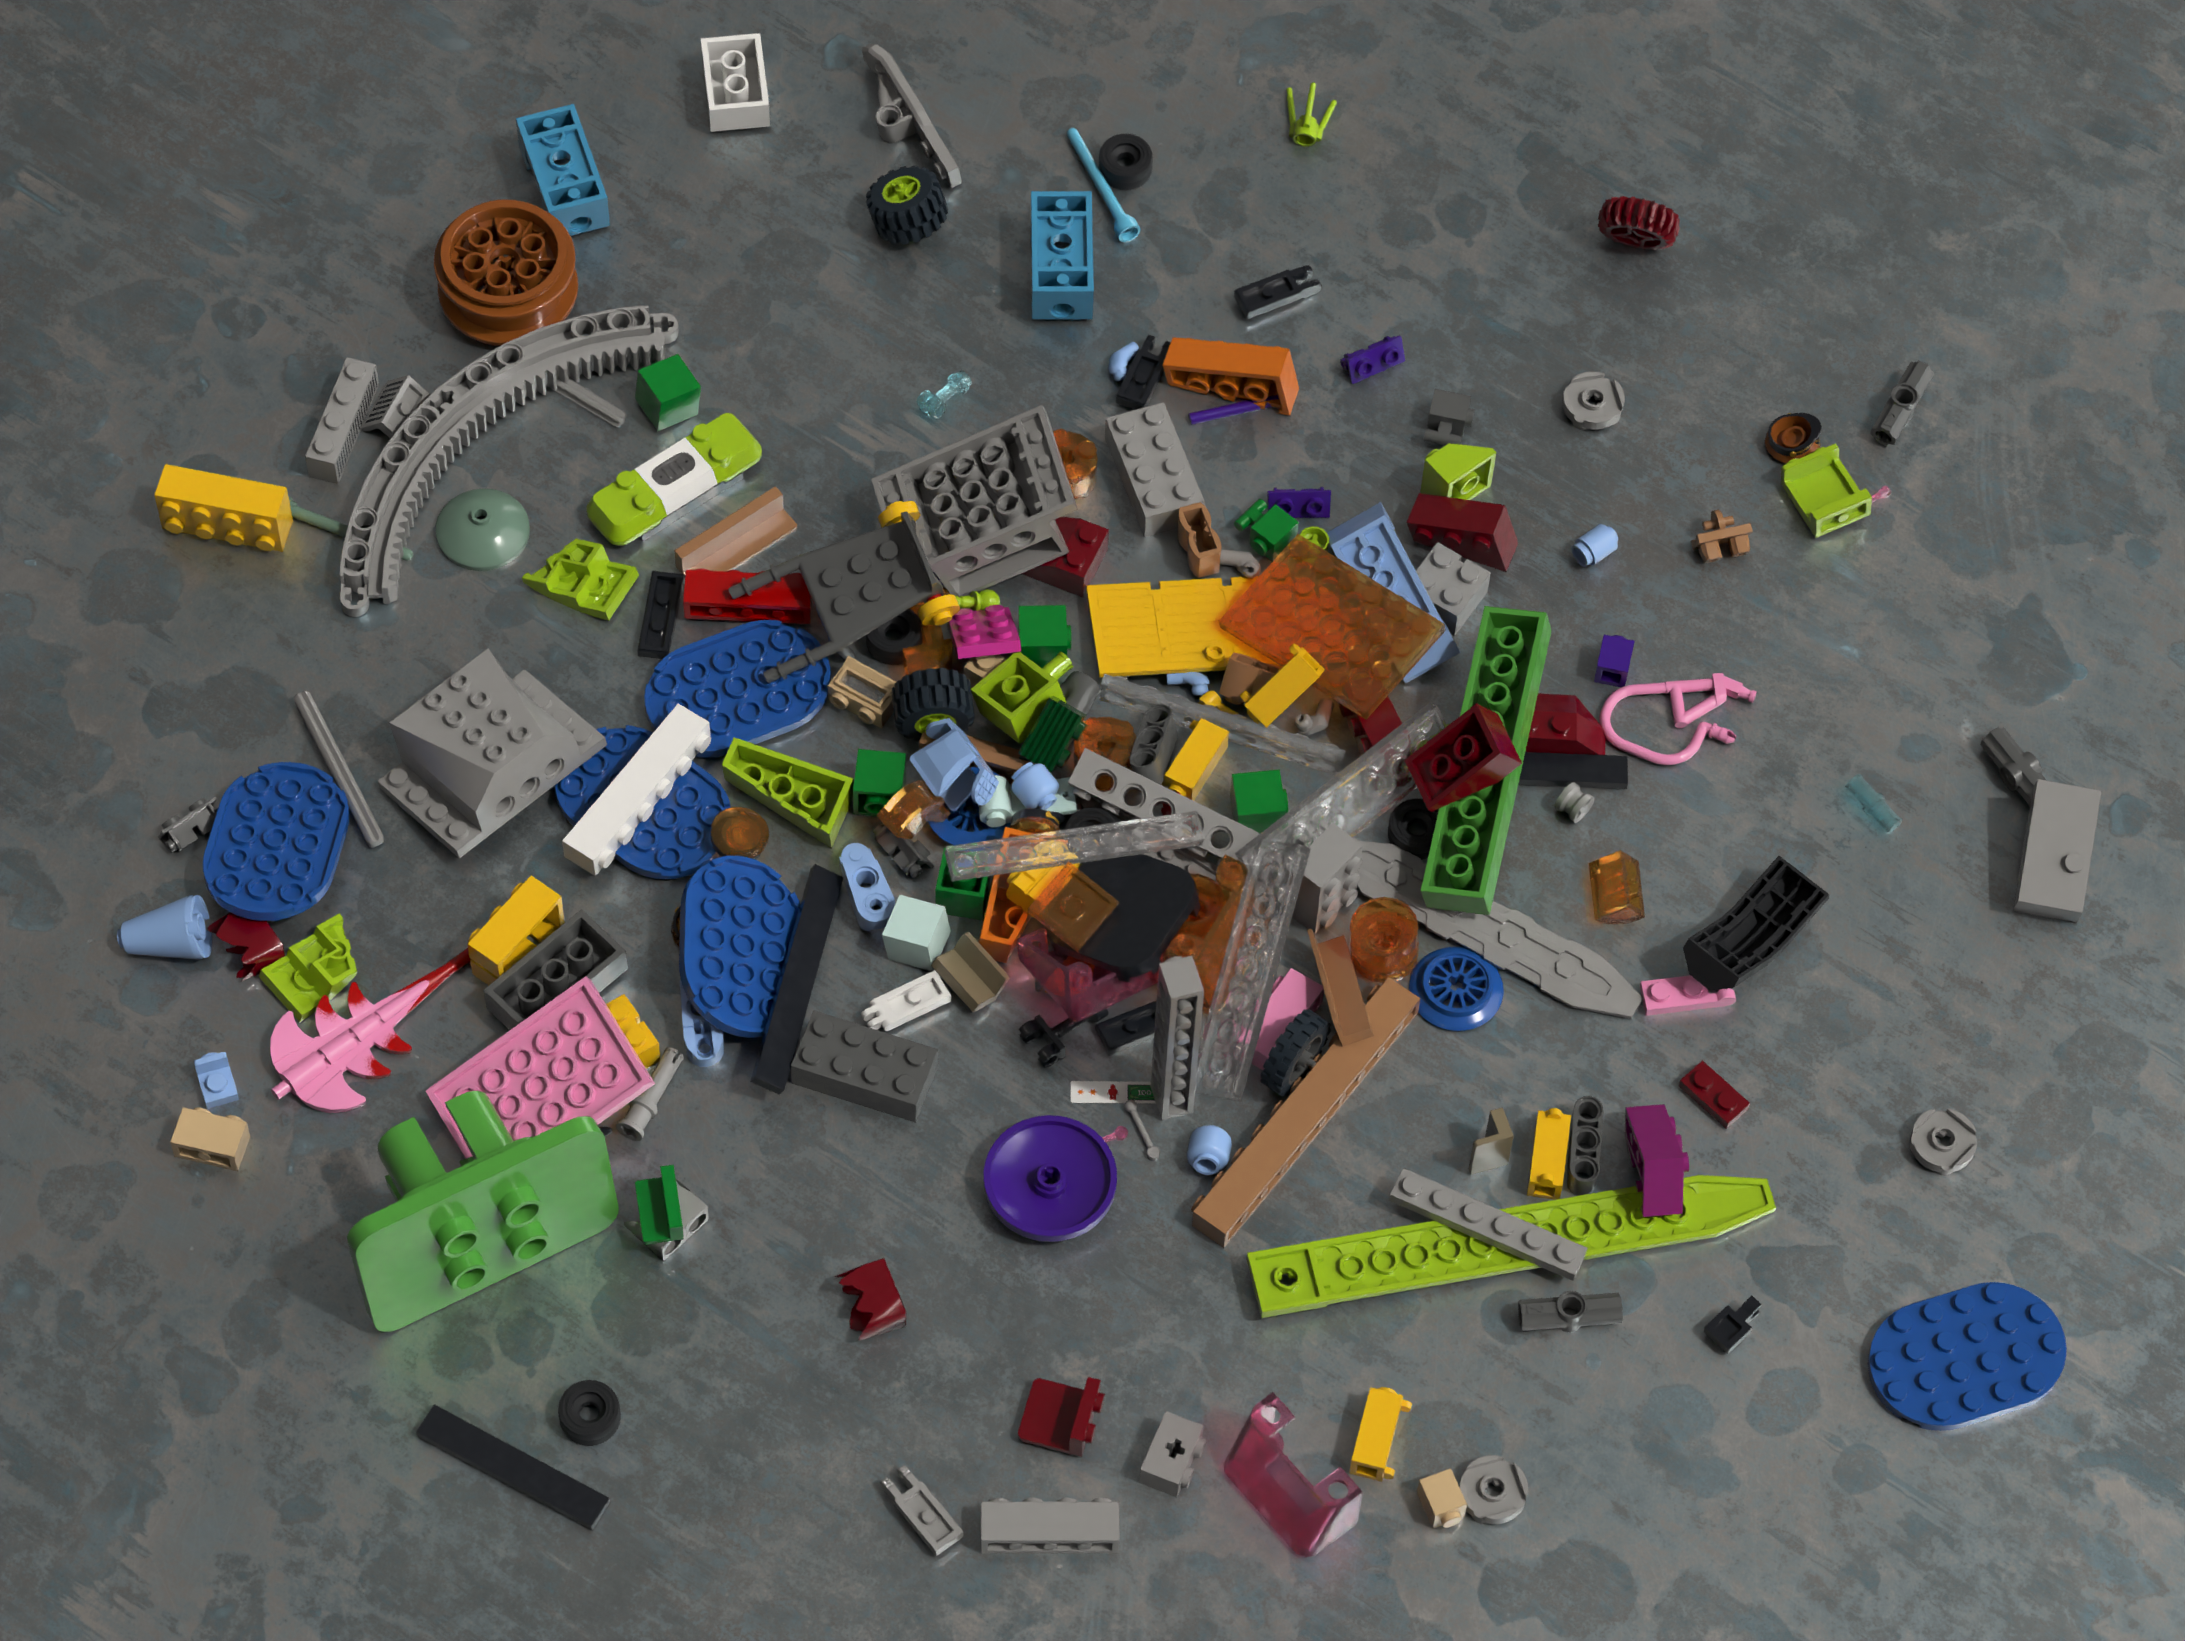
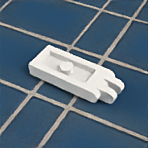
M934 970L874 998L869 1003L870 1007L862 1011L860 1015L864 1021L870 1020L867 1023V1027L875 1030L883 1027L884 1031H889L951 1002V994L939 974Z

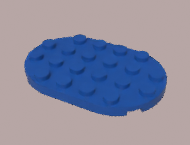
M758 620L739 625L676 649L656 665L654 673L645 688L644 698L647 719L651 728L655 731L679 703L707 720L710 725L711 742L708 748L703 753L699 752L696 757L725 756L734 737L758 744L793 731L813 719L821 710L828 697V685L831 682L828 657L816 661L815 666L810 664L788 674V678L785 680L780 678L768 683L763 672L777 666L776 662L780 661L782 664L806 653L805 649L809 648L812 650L821 646V644L800 627L795 629L782 625V621Z
M625 725L626 728L606 729V727L596 729L605 737L607 745L555 785L556 798L560 810L573 827L653 732L630 725ZM692 761L688 772L684 776L679 775L674 781L668 796L664 799H659L654 805V810L648 820L645 822L641 821L638 824L631 840L626 845L622 844L618 848L614 858L630 870L650 878L676 879L694 874L702 866L719 857L711 843V830L719 818L731 813L730 801L724 788L711 774ZM732 819L721 822L714 830L713 839L721 852L729 841Z
M295 762L266 764L259 766L257 772L245 778L242 775L237 778L222 796L204 852V881L212 898L224 909L237 916L261 921H278L308 910L318 903L331 886L349 826V806L344 790L341 791L333 782V777L326 772L307 764Z
M731 855L715 858L702 866L689 879L683 890L680 906V979L690 1003L704 1019L717 1029L740 1037H762L800 908V901L795 892L790 893L780 880L782 876L774 869L752 858Z
M1980 1283L1907 1305L1891 1314L1880 1325L1874 1335L1868 1354V1373L1872 1387L1880 1401L1899 1419L1903 1417L1920 1425L1919 1428L1926 1430H1955L2024 1409L2043 1399L2054 1388L2063 1371L2067 1351L2066 1339L2062 1326L2054 1312L2033 1293L2007 1283Z

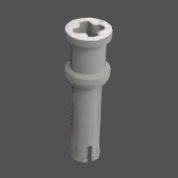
M671 1047L665 1048L662 1057L651 1074L655 1085L629 1102L630 1108L624 1119H620L617 1122L616 1129L626 1138L633 1141H641L643 1139V1130L647 1123L657 1115L656 1105L680 1063L684 1060L682 1053H679L677 1058L675 1057L678 1050Z

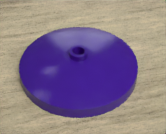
M1037 1116L1014 1124L994 1142L988 1152L984 1165V1192L995 1216L1013 1232L1037 1241H1064L1088 1232L1105 1217L1116 1194L1117 1168L1109 1146L1089 1126L1075 1119L1063 1116Z

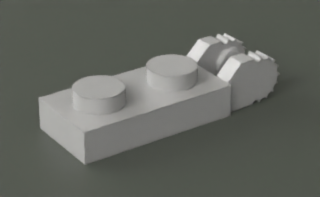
M903 1465L897 1469V1473L901 1481L909 1488L908 1491L902 1494L888 1477L880 1481V1485L891 1501L894 1502V1506L934 1555L938 1556L960 1540L964 1532L922 1481L919 1482L912 1472Z

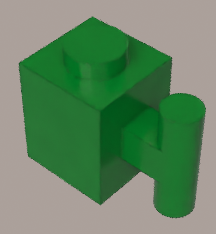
M1258 499L1234 522V526L1239 531H1243L1248 525H1251L1249 544L1257 554L1266 556L1273 562L1297 539L1299 522L1276 504L1265 514H1262L1268 506L1264 500Z

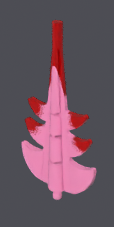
M468 948L443 966L374 1005L364 997L357 982H352L348 991L347 1003L351 1015L349 1019L339 1016L330 1005L328 996L323 995L315 1013V1025L318 1036L315 1038L306 1035L298 1027L292 1011L284 1014L275 1025L270 1040L271 1061L282 1082L271 1089L275 1098L279 1100L291 1092L293 1095H297L307 1106L326 1113L347 1112L365 1104L366 1098L349 1087L344 1080L343 1073L348 1070L355 1076L364 1079L389 1077L391 1070L374 1058L370 1048L376 1045L385 1052L398 1055L410 1054L412 1052V1047L396 1034L393 1027L448 977L470 962Z

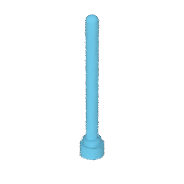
M1070 128L1067 131V137L1115 219L1114 232L1121 242L1135 239L1141 231L1134 217L1124 213L1078 130Z

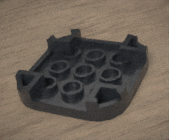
M1117 846L1103 848L1093 853L1081 865L1052 906L1045 919V933L1056 956L1064 961L1070 956L1114 972L1118 981L1130 983L1131 977L1141 976L1149 971L1155 974L1159 970V964L1161 963L1159 958L1188 916L1193 915L1197 917L1201 908L1199 892L1190 873L1181 867L1128 848Z

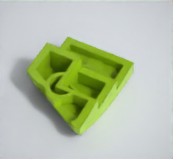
M576 538L560 552L547 558L546 565L531 575L528 572L524 574L522 580L530 588L576 611L609 621L639 574L634 566L609 561L602 544Z
M340 913L317 925L314 934L289 947L286 956L260 971L259 978L289 1011L293 1012L294 1017L299 1022L316 1012L317 1005L323 995H327L329 1001L332 1000L357 974L354 958L350 955L351 946L349 939H346L343 929V917Z

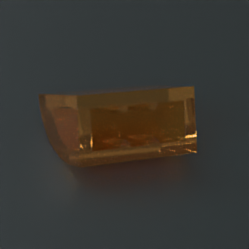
M1619 850L1590 862L1589 872L1595 920L1605 924H1626L1645 918L1639 861Z

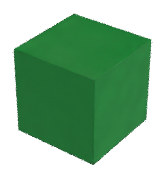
M679 354L638 370L635 399L657 431L698 415L701 386Z
M1066 605L1018 607V635L1021 643V653L1041 668L1056 657L1059 652L1067 655V650H1071V625H1067Z
M858 749L853 786L854 814L883 817L885 814L890 818L902 819L906 785V753Z
M1280 769L1232 774L1230 803L1233 820L1258 832L1260 837L1284 835L1285 818L1288 814V798L1286 789L1282 787Z
M944 848L935 889V904L945 906L947 915L983 921L992 879V855Z

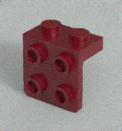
M1087 1377L1084 1389L1042 1378L1035 1379L1032 1383L1019 1426V1440L1082 1457L1086 1443L1092 1444L1096 1430V1424L1092 1423L1095 1413H1101L1104 1404L1105 1394L1100 1393L1101 1380Z

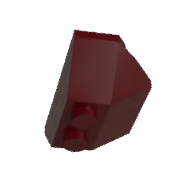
M1538 693L1525 752L1605 755L1606 736L1602 726L1576 695Z

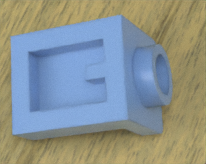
M226 1052L208 1053L200 1059L194 1060V1066L207 1109L239 1100Z

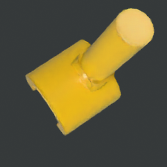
M1208 691L1199 698L1200 701L1197 705L1206 714L1217 709L1236 722H1239L1242 718V715L1225 706L1215 691Z

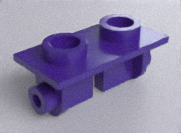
M1386 336L1383 340L1369 345L1367 350L1362 348L1351 354H1344L1340 364L1344 371L1349 369L1351 384L1405 362L1402 336H1393L1391 338Z
M1274 487L1273 491H1267L1268 510L1276 504L1293 518H1330L1331 490H1324L1323 487H1320V489H1301L1295 491V489H1277V487Z

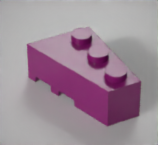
M1665 1104L1625 1107V1139L1632 1168L1637 1167L1641 1180L1636 1181L1637 1192H1643L1641 1206L1643 1217L1683 1214L1684 1172H1689V1158L1687 1152H1682V1139L1680 1134H1676L1674 1117H1669Z

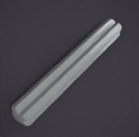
M568 378V384L557 379V390L555 391L616 428L625 422L627 414L620 408Z

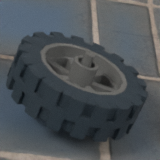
M1305 1009L1301 1014L1299 1013L1294 1018L1293 1023L1290 1022L1287 1025L1284 1034H1281L1275 1041L1276 1046L1272 1047L1269 1053L1270 1057L1263 1065L1264 1070L1261 1072L1260 1082L1281 1096L1289 1095L1294 1082L1299 1077L1305 1078L1306 1073L1310 1072L1309 1067L1314 1068L1316 1065L1314 1058L1319 1053H1322L1321 1049L1327 1043L1331 1024L1310 1009Z

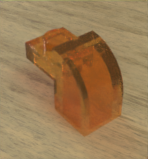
M919 617L922 627V645L903 649L905 675L930 668H946V670H951L953 663L952 638L944 640L940 625H923Z
M921 779L899 790L876 816L897 838L913 839L927 821L944 822L951 812L943 805L945 803L944 799L941 796L936 797L925 781Z

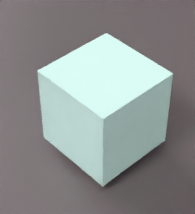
M899 894L882 934L888 960L934 971L935 969L931 965L936 957L941 955L951 932L945 906Z

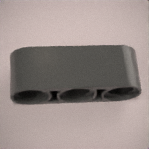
M1156 704L1145 711L1129 759L1132 771L1160 785L1164 781V775L1166 774L1178 738L1173 713L1168 705Z
M1583 1096L1575 1102L1570 1123L1567 1187L1570 1192L1577 1196L1591 1194L1595 1190L1600 1171L1604 1110L1602 1103L1592 1096ZM1581 1114H1590L1594 1118L1584 1119L1581 1117ZM1586 1143L1592 1148L1583 1149L1578 1144ZM1585 1173L1589 1175L1590 1178L1582 1179L1579 1178L1576 1174Z

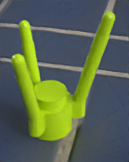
M1314 82L1310 84L1305 115L1300 116L1297 121L1292 88L1288 87L1286 89L1290 122L1289 137L1293 138L1296 144L1305 147L1313 146L1316 141H1321L1322 133L1337 104L1336 100L1331 101L1318 125L1317 120L1311 116L1316 89Z

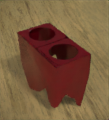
M229 912L207 927L208 931L215 933L220 940L236 946L227 948L226 951L228 953L243 955L241 960L244 967L239 970L236 978L244 977L242 981L260 974L261 969L285 956L282 942L267 921L247 919Z
M884 1258L834 1276L844 1277L838 1282L843 1285V1293L859 1295L851 1309L850 1328L863 1331L858 1340H864L906 1327L907 1313Z

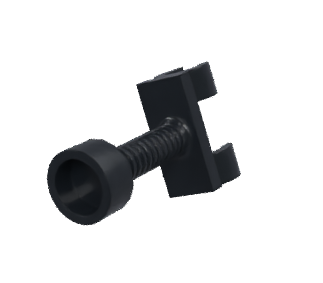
M1096 993L1083 1000V1009L1053 1028H1050L1039 1014L1034 1017V1020L1027 1021L1018 1029L1021 1032L1019 1036L1026 1044L1033 1042L1040 1035L1046 1040L1048 1045L1044 1046L1037 1053L1039 1055L1037 1059L1044 1068L1050 1067L1059 1058L1062 1059L1066 1056L1065 1046L1059 1038L1089 1019L1099 1022L1109 1015L1105 1003Z

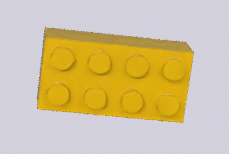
M165 464L154 494L162 529L175 534L187 533L197 535L206 540L213 538L227 541L233 545L244 544L258 547L263 551L275 550L283 552L293 523L287 487Z

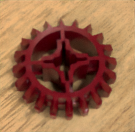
M1621 196L1620 198L1612 197L1605 200L1599 212L1598 227L1599 231L1606 238H1611L1614 242H1620L1623 246L1628 245L1644 250H1663L1675 243L1676 236L1679 234L1680 220L1678 219L1679 216L1671 208H1666L1664 204H1658L1655 201L1645 200L1644 198H1635L1634 196L1631 198Z

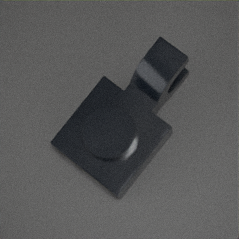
M1750 1296L1737 1311H1734L1727 1305L1704 1327V1333L1729 1354L1752 1332V1327L1748 1323L1760 1314L1758 1309L1762 1304L1753 1296Z

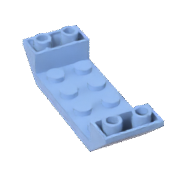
M1380 502L1330 530L1327 534L1330 545L1383 647L1404 682L1408 683L1461 652L1448 627L1437 612L1394 530L1395 527Z

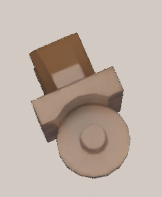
M1719 509L1711 512V520L1702 522L1704 531L1711 529L1713 531L1697 534L1696 539L1691 540L1692 549H1699L1704 564L1715 562L1722 558L1719 544L1728 543L1732 557L1746 555L1750 552L1748 536L1753 532L1751 523L1725 528V526L1734 525L1733 516L1723 517Z

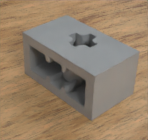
M1165 1411L1141 1466L1139 1483L1178 1497L1181 1487L1188 1488L1194 1469L1190 1468L1194 1457L1200 1459L1205 1449L1207 1439L1202 1438L1204 1425ZM1174 1452L1179 1453L1176 1455L1175 1459L1171 1458Z

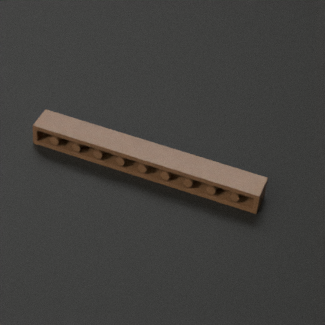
M1389 977L1381 986L1378 984L1374 986L1367 997L1368 1002L1365 1005L1374 1036L1342 1046L1337 1032L1334 1034L1328 1045L1330 1048L1324 1055L1319 1053L1314 1058L1316 1062L1314 1068L1310 1066V1072L1306 1077H1299L1290 1089L1291 1095L1285 1102L1280 1100L1275 1105L1270 1114L1271 1119L1266 1125L1261 1123L1255 1129L1251 1136V1143L1246 1149L1241 1147L1235 1153L1231 1160L1232 1165L1226 1173L1223 1171L1219 1172L1211 1184V1191L1206 1197L1201 1195L1195 1201L1191 1208L1193 1212L1192 1226L1223 1248L1229 1243L1416 1017L1420 1004L1418 996Z

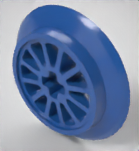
M971 767L975 775L979 773L978 767ZM931 790L927 795L925 812L928 823L941 839L952 845L962 848L986 847L1001 840L1005 827L1011 828V823H1006L1000 827H990L981 822L978 804L973 802L971 795L956 811L944 810L949 807L941 796L936 797ZM971 806L973 809H977V813L972 814L971 811H966V807ZM963 823L961 829L956 828L958 825ZM977 824H980L984 830L979 831ZM969 825L973 826L974 832L967 831Z
M1447 947L1429 953L1415 966L1409 981V991L1420 998L1418 1013L1431 1024L1446 1030L1465 1031L1485 1024L1497 1013L1503 1000V982L1497 968L1483 960V956L1467 948ZM1454 964H1461L1459 971L1455 970ZM1447 965L1449 968V972L1442 966ZM1465 966L1472 968L1467 973H1463ZM1476 974L1480 975V977L1472 978ZM1457 982L1462 983V988H1458L1456 991L1451 989V986L1456 985ZM1436 994H1441L1438 998L1434 997ZM1446 999H1450L1448 1006L1442 1004ZM1464 1000L1469 1002L1471 1006H1466ZM1455 1001L1459 1003L1460 1008H1453Z

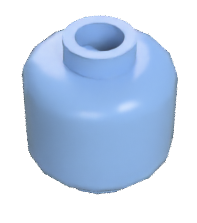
M1029 762L1013 774L1012 779L1014 781L1011 789L1026 809H1037L1040 807V809L1046 810L1056 802L1055 794L1059 789V783L1045 765Z
M1205 1125L1192 1131L1189 1138L1186 1154L1188 1163L1200 1174L1212 1175L1221 1172L1227 1167L1230 1159L1231 1137L1225 1130L1215 1125Z

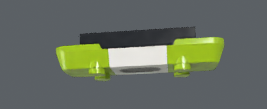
M724 413L708 424L696 425L690 435L632 471L620 472L613 483L596 492L588 501L586 506L587 516L611 544L617 546L626 545L638 537L643 542L744 479L743 472L761 459L762 447L741 421L731 413Z

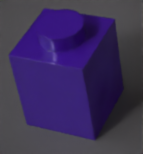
M1603 635L1594 678L1595 683L1620 688L1626 685L1634 640H1629L1619 635Z

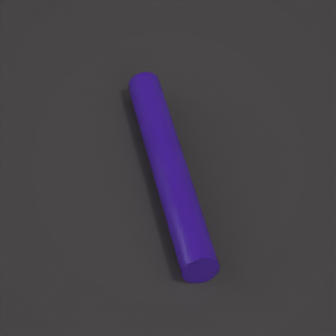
M1278 395L1268 396L1264 401L1279 399ZM1246 400L1188 413L1191 425L1261 409L1258 405L1253 404L1258 401ZM1266 402L1265 409L1272 407L1271 404Z

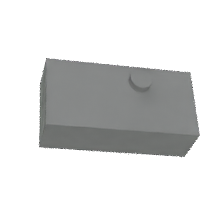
M2037 779L2032 789L2013 911L2074 923L2078 922L2083 913L2101 790Z

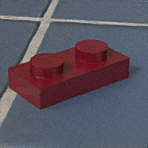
M1703 1060L1679 1082V1087L1725 1129L1731 1126L1750 1107V1102Z

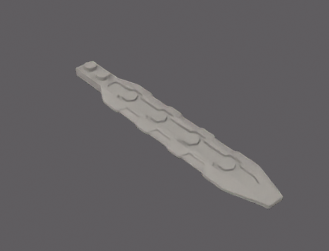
M1306 811L1291 833L1289 841L1306 850L1331 824ZM1350 835L1363 845L1361 856L1363 862L1359 870L1360 880L1357 889L1369 899L1388 909H1396L1427 927V930L1461 944L1483 956V960L1501 970L1507 969L1539 986L1540 991L1572 1008L1632 1019L1643 1001V997L1602 955L1572 939L1566 940L1534 923L1533 918L1516 909L1510 910L1495 901L1492 902L1490 915L1427 908L1421 893L1426 864L1421 862V858L1394 844L1361 841Z

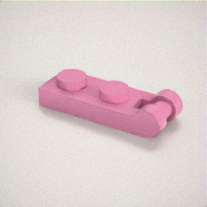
M1691 975L1641 981L1640 992L1643 997L1646 1016L1724 1007L1736 1002L1733 989H1717V993L1709 994L1708 989Z

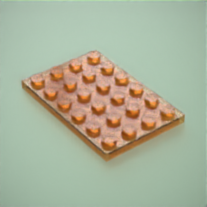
M1299 534L1296 535L1219 620L1221 629L1280 666H1283L1294 656L1289 650L1293 643L1300 648L1303 647L1325 669L1312 686L1366 720L1446 631L1445 624Z

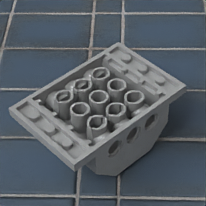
M1043 405L871 479L881 513L886 510L888 505L897 501H914L920 512L919 519L915 521L916 535L933 572L951 595L958 597L969 596L972 591L979 592L1069 552L1055 519L1076 511L1078 508L1047 412Z
M488 648L389 722L402 763L380 778L378 784L384 793L460 859L603 749L607 742L600 732L525 669L511 679Z

